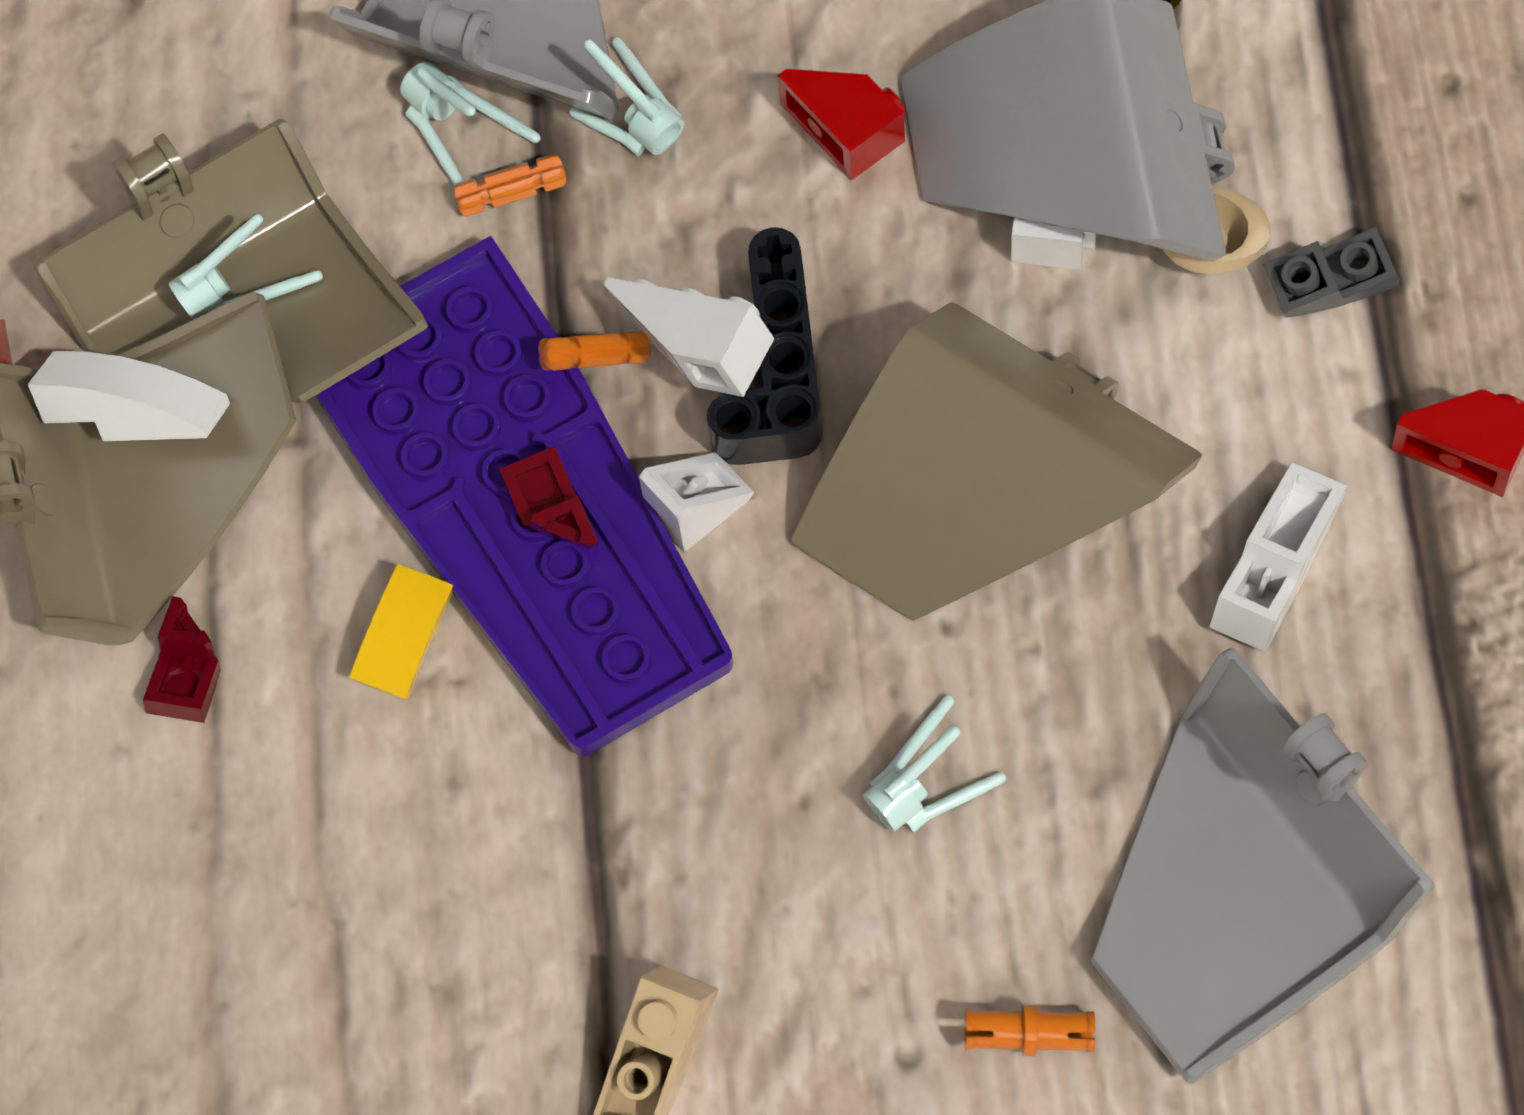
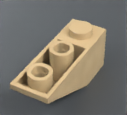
M659 966L640 978L593 1115L669 1114L699 1047L719 990L718 988L663 966Z

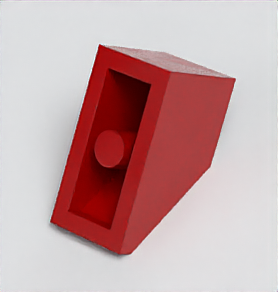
M785 69L777 75L780 105L851 180L905 142L904 116L906 115V110L902 101L890 88L885 87L881 89L868 74Z
M1480 389L1402 414L1396 427L1391 450L1503 497L1524 454V402L1509 394L1501 393L1496 395L1487 390Z

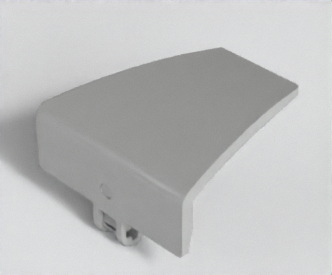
M368 0L361 13L348 7L332 6L328 19L352 35L606 119H613L619 111L613 79L598 65L597 61L585 50L583 45L586 40H592L609 56L599 0Z
M1045 0L953 43L903 74L901 83L923 200L1134 241L1211 262L1217 261L1226 255L1211 185L1228 178L1235 169L1233 157L1230 152L1225 150L1222 134L1226 129L1225 120L1220 111L1193 102L1174 10L1169 2L1164 0Z
M1229 648L1217 656L1180 717L1090 960L1091 964L1189 1084L1197 1082L1255 1043L1388 945L1403 929L1434 886L1427 874L1353 789V786L1368 765L1366 759L1360 752L1351 753L1332 731L1335 724L1326 713H1321L1300 726L1233 648Z

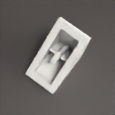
M716 452L644 468L639 476L643 498L656 510L669 536L684 553L746 504L754 494V491Z

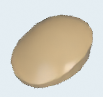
M1212 188L1226 255L1217 261L1211 262L1163 249L1164 253L1176 265L1193 273L1218 275L1247 266L1255 261L1266 249L1270 238V222L1265 212L1253 200L1224 188Z

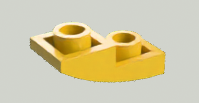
M397 564L373 615L349 678L400 698L409 699L429 644L435 641L453 593V584L405 565Z

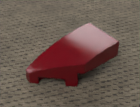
M555 446L499 469L523 527L591 549L598 546V540L579 496L575 494Z
M172 596L157 636L161 651L143 697L146 714L205 723L221 670L219 660L214 654L211 639L204 630H200L192 619L185 602L181 597Z

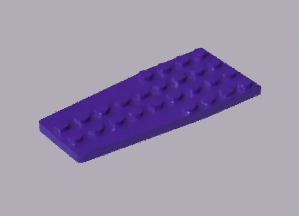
M492 236L483 239L401 285L402 290L423 314L428 327L315 397L376 494L441 579L453 584L454 596L573 752L579 756H588L727 675L734 665L732 651L658 513L643 498L640 480L580 369L576 366L566 370L553 371L544 370L540 366L538 351L540 341L544 338H555L558 335ZM555 446L575 494L579 496L598 540V546L591 549L523 527L499 469Z

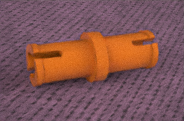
M1023 1005L1022 1011H972V1009H965V1050L1014 1049L1021 1050L1022 1056H1036L1037 1050L1086 1051L1094 1053L1095 1038H1092V1033H1095L1094 1011H1087L1086 1013L1037 1012L1036 1005Z

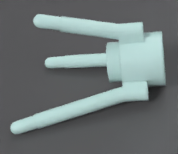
M614 38L612 45L647 95L642 93L594 41L586 40L583 44L585 50L634 102L624 117L625 122L629 124V132L593 114L576 108L570 109V116L623 143L636 156L641 155L645 149L649 150L653 155H659L666 151L679 138L684 129L685 123L681 118L682 114L667 101L621 38Z
M429 61L414 66L401 83L400 93L411 104L406 111V117L419 128L454 186L464 182V179L429 122L431 118L443 120L449 117L455 109L460 110L466 116H473L475 109L532 143H538L541 139L538 132L465 88L453 76L447 77L437 66Z
M260 214L253 215L199 264L196 263L169 282L174 295L193 320L241 297L238 296L224 301L222 296L231 289L216 266L263 223V216ZM316 270L253 292L262 294L267 301L322 280L323 274Z
M951 695L943 697L885 770L869 782L871 787L862 794V797L873 813L894 833L904 824L914 833L930 819L970 801L1006 781V775L1003 772H998L925 807L920 803L928 796V793L917 778L959 737V727H950L908 768H905V766L953 706L954 698Z

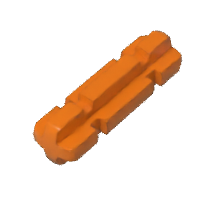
M551 154L535 159L537 165L531 167L525 162L483 175L484 181L476 183L474 178L456 184L454 186V196L459 211L463 216H470L485 211L484 205L490 203L493 208L537 195L536 189L541 187L544 188L545 192L563 187L566 184V174L561 159L557 154Z
M643 331L544 338L538 345L539 363L542 369L553 371L566 370L576 366L577 368H589L625 363H645L651 354L649 348L650 339Z

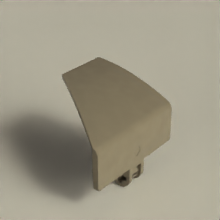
M283 118L272 122L189 172L176 149L163 133L153 139L154 145L128 161L123 157L112 162L113 168L133 204L46 254L34 263L35 270L83 351L117 355L192 321L193 319L171 290L169 282L196 263L199 264L253 215L260 214L263 216V223L241 245L220 262L216 268L231 289L222 296L224 301L316 270L322 272L323 278L321 281L266 301L291 401L297 403L306 402L428 327V323L420 310L378 261L328 196L292 127Z
M249 292L159 337L115 355L161 366L194 378L227 394L230 405L207 438L103 441L95 422L43 423L28 387V383L37 373L38 369L0 363V522L16 526L37 626L40 632L103 645H122L133 642L197 568L255 489L296 422L266 300L262 294Z
M950 302L913 324L897 344L822 475L794 531L792 543L914 621L1155 501L1197 467L1202 454L1114 400L1119 383L1109 376L1101 379L1079 366V358L1066 352L1055 360L1050 361L960 305Z

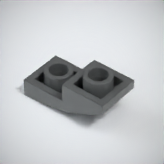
M1377 227L1324 249H1321L1319 242L1316 241L1263 264L1285 318L1340 307L1401 285Z

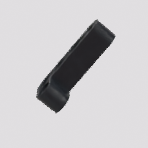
M771 227L761 230L751 240L748 250L754 306L759 310L760 318L774 337L761 363L764 388L747 389L744 397L726 393L721 394L712 401L707 411V424L713 452H716L726 463L731 465L801 458L815 451L822 440L820 401L801 247L798 238L784 228ZM782 263L784 279L772 281L770 264ZM780 311L795 314L790 319L784 321H776L770 318L774 313ZM786 363H794L801 366L796 372L790 374L776 371L780 365ZM791 416H802L808 420L798 427H788L782 424V421ZM732 423H743L749 426L745 431L738 434H728L722 431L723 428Z

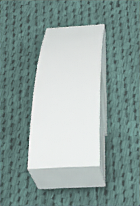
M53 351L28 383L43 423L95 422L103 441L207 438L230 405L227 394L194 378L158 365L122 356L93 352Z
M1294 462L1290 464L1249 535L1242 557L1218 597L1210 628L1266 653L1323 542L1345 495L1347 485Z

